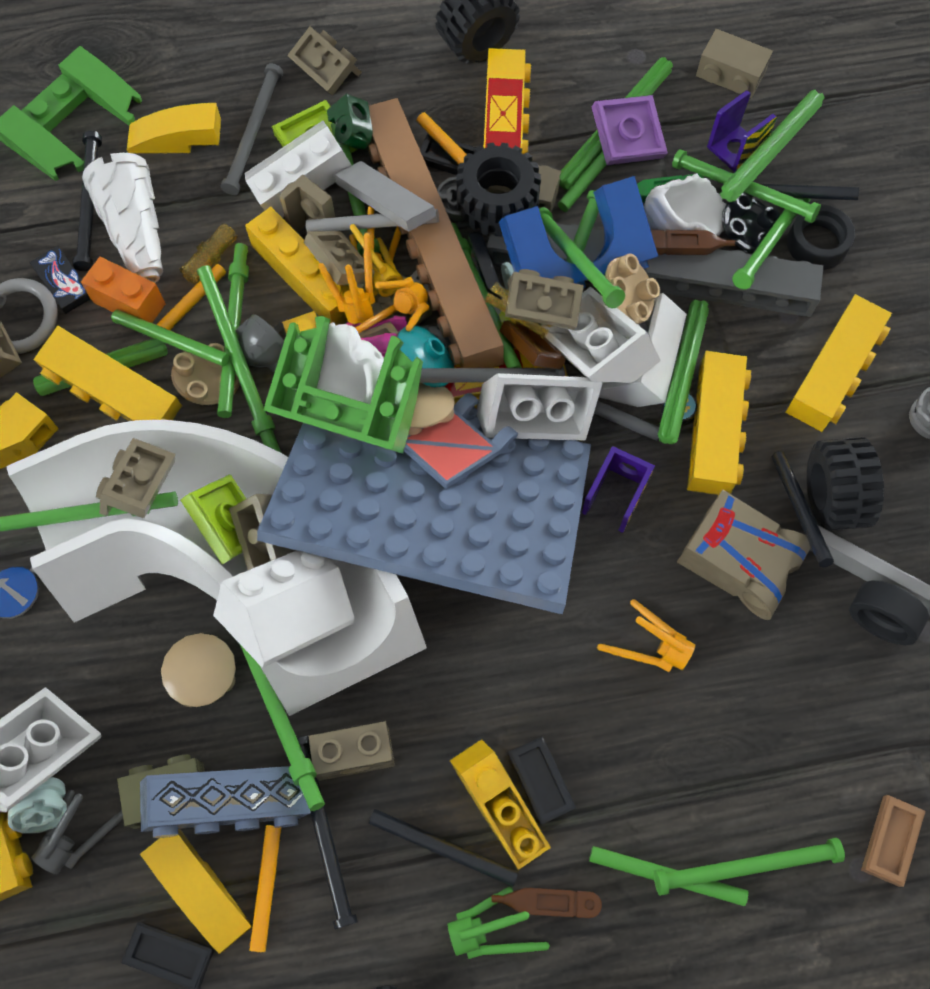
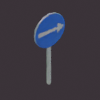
M10 567L0 572L1 618L13 619L21 616L32 608L37 600L39 583L32 567L30 570L23 567Z

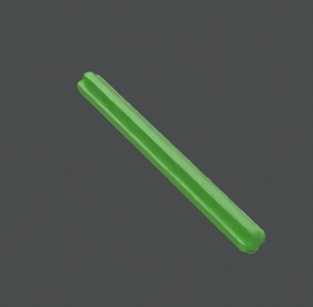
M665 57L659 58L625 98L652 95L671 73L672 62L668 61ZM598 130L592 134L561 170L559 186L564 190L570 189L602 152Z
M812 90L725 182L720 193L722 199H727L728 202L736 201L822 106L823 93Z

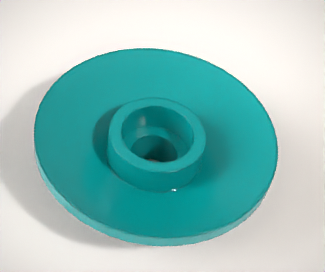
M414 326L412 331L408 332L405 329L406 327H404L398 333L397 337L404 342L400 350L412 362L418 357L423 361L422 368H454L450 353L445 345L427 329ZM423 383V384H425V385H427V386H430V387L436 388V387H444V386H446L448 383Z

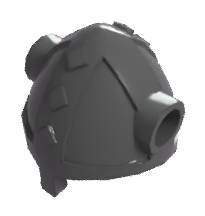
M253 314L235 329V332L239 335V343L248 365L268 367L271 372L276 370L284 340L279 334L284 328L283 321H280L276 326H272L258 315Z

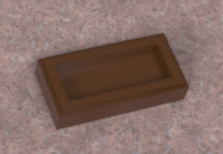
M510 320L503 322L500 332L533 366L562 369L566 358L532 324Z

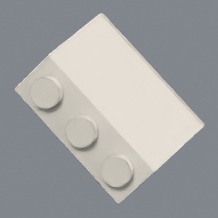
M321 121L245 173V180L264 210L272 207L283 218L284 212L280 201V194L289 183L296 181L303 174L324 190L336 182L334 174L351 166V163L325 122Z
M591 287L582 293L578 325L575 330L545 324L537 328L591 382L633 383L661 361L647 331L618 308H608L602 300L603 296Z
M664 293L654 298V307L649 319L638 324L647 331L661 361L633 383L603 382L599 398L636 407L666 402L687 314Z
M497 373L482 384L477 417L483 434L487 438H494L501 429L510 426L518 432L517 439L586 440L603 382H591L587 377Z
M298 550L221 581L213 615L262 668L353 624L355 619L339 566L330 558Z
M46 687L0 719L1 812L9 811L101 738L99 731Z

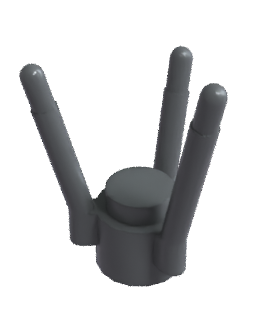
M69 790L64 798L67 810L57 827L47 831L38 844L39 848L31 857L32 860L41 868L53 874H59L64 865L73 869L81 856L123 819L122 810L80 847L72 851L71 849L75 843L63 833L77 811L83 795L80 793L75 795L74 790Z

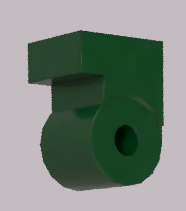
M346 93L327 110L328 121L336 125V141L363 150L369 145L373 134L368 101Z

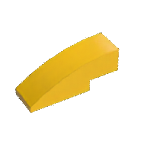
M199 103L176 106L157 111L132 122L129 126L128 153H191V145H219L221 117L217 104Z
M178 829V836L159 838L140 854L176 904L218 954H221L252 928V924L209 864L202 860L180 829Z

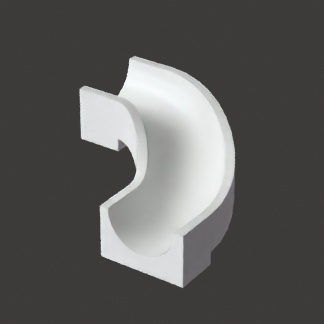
M134 420L106 425L82 433L6 467L9 477L17 487L30 512L100 502V499L96 498V492L101 480L104 477L110 478L114 471L112 466L120 449L126 451L133 438L176 454L175 463L158 494L175 491L178 496V506L150 510V513L146 514L145 518L132 516L130 513L37 526L46 551L30 557L32 569L75 623L146 590L141 575L146 573H161L177 577L198 587L217 600L221 581L248 571L243 553L222 565L180 499L229 474L232 475L246 499L255 494L273 495L288 457L255 440L224 429L183 421ZM331 559L339 566L355 617L353 624L264 668L261 667L289 716L427 648L409 597L396 574Z

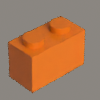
M102 257L97 259L81 281L92 302L111 312L118 309L153 323L166 305L156 283Z

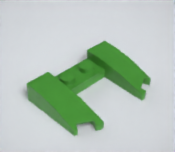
M81 46L75 49L58 65L62 74L25 108L20 110L13 105L0 117V141L55 181L59 180L55 169L70 163L75 165L78 172L83 171L84 161L52 135L50 131L87 97L129 126L135 121L134 115L127 112L131 100L136 103L142 102L141 96L132 87Z
M324 316L315 317L316 328L300 331L298 324L290 323L263 410L403 454L416 405L423 361L416 357L412 362L400 350L404 342L400 338L391 335L371 403H364L317 389L330 319Z

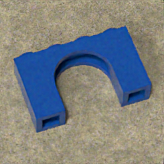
M635 176L603 185L593 193L604 227V244L600 254L592 263L605 276L606 269L613 259L631 253L637 257L643 269L648 268V260L658 257V253ZM538 206L507 215L499 221L514 272H519L521 269H529L539 272L540 277L553 279L555 276H565L572 278L575 284L584 285L583 288H586L585 281L588 279L575 264L563 260L552 249Z

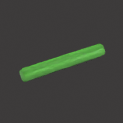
M152 338L106 353V355L129 368L168 354L166 343ZM42 375L36 376L33 379L34 387L40 396L72 387L64 381L57 385Z

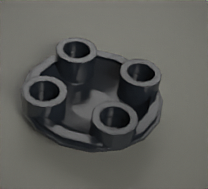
M742 193L736 201L726 204L722 211V225L728 238L735 240V246L744 252L753 254L779 218L780 213L776 208L767 207L760 201L751 198L748 194Z

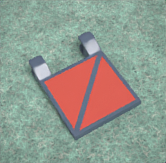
M471 393L465 394L454 405V417L452 420L422 428V431L416 435H408L404 452L445 489L498 455L510 453L516 448V442L513 439L517 438L518 432L512 427H504L490 441L467 421L476 417L478 413L474 406L479 403V400Z

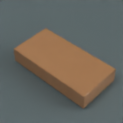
M883 796L861 871L898 887H904L925 810L892 796Z

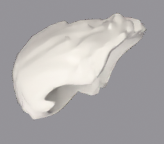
M697 173L687 176L685 180H673L664 185L657 186L646 197L644 209L650 230H706L718 237L724 231L722 211L726 204L722 202L720 194L717 193L716 188L711 185V182L706 178L699 177Z
M330 323L317 389L370 404L384 357L370 342L361 340L355 327L347 324L336 326L335 323Z

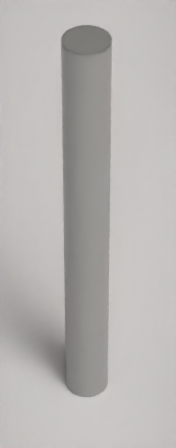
M435 209L436 217L425 224L439 223L438 209ZM382 214L306 220L307 232L350 230L351 224H355L358 229L399 226Z

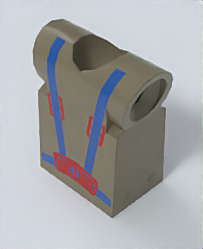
M722 490L703 517L678 558L677 563L729 594L738 596L752 613L764 620H770L786 592L788 574L801 567L811 546L806 535L788 529H781L780 525L725 490Z

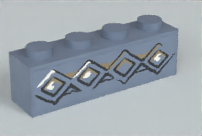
M290 766L148 775L140 781L141 832L153 831V838L178 836V829L194 828L195 834L216 833L220 831L219 825L235 824V831L260 828L259 822L274 821L275 828L298 825V819L310 814V809L300 786L295 785L288 770Z

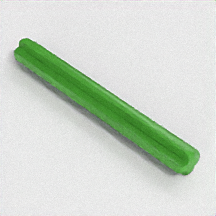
M693 300L690 303L658 431L659 441L663 444L673 445L678 441L709 312L708 303L704 300Z

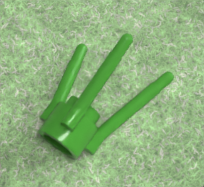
M507 887L494 895L504 896L513 892V889ZM491 897L469 910L456 913L457 920L447 923L456 956L467 953L468 958L472 959L481 955L545 951L550 947L548 942L480 946V944L487 942L486 933L514 925L529 918V913L524 911L482 924L480 917L472 919L497 904L491 902Z

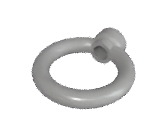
M15 278L0 283V309L4 306L7 295L20 291L34 294L43 305L44 315L39 328L25 339L11 341L18 354L27 353L41 346L52 334L58 317L57 304L52 293L43 284L27 278Z

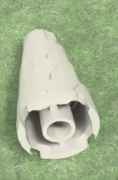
M132 153L110 154L113 162L104 164L103 158L100 157L91 162L83 171L82 179L84 186L90 195L97 215L104 222L110 240L118 249L126 268L156 283L164 271L160 258L161 247L157 232L159 224L153 204L155 196L148 164L144 158Z

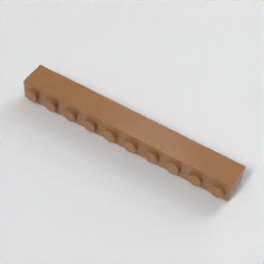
M398 98L370 105L369 110L373 134L368 145V151L372 163L379 164L377 171L430 203L439 212V223L423 224L409 232L401 226L398 227L401 235L407 234L409 238L406 240V245L410 258L412 260L417 258L419 265H416L420 283L428 285V302L431 310H438L440 317L437 318L438 326L442 337H449L451 345H448L453 364H460L461 368H494L503 365V342Z

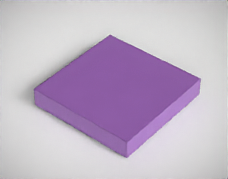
M653 95L594 102L592 111L606 165L661 159L668 154Z

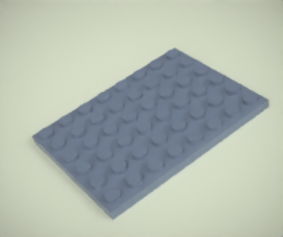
M478 417L467 420L483 434ZM303 423L257 530V541L563 614L568 593L591 444L576 440L514 438L516 448L512 452L498 455L445 489L404 451L402 454Z

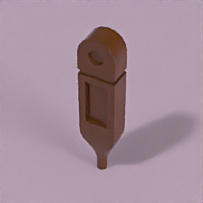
M651 230L658 255H708L721 247L735 246V240L722 239L706 230Z
M521 888L504 896H491V902L503 903L520 913L526 911L529 915L594 918L600 913L602 908L599 896L589 891L574 892L573 890Z

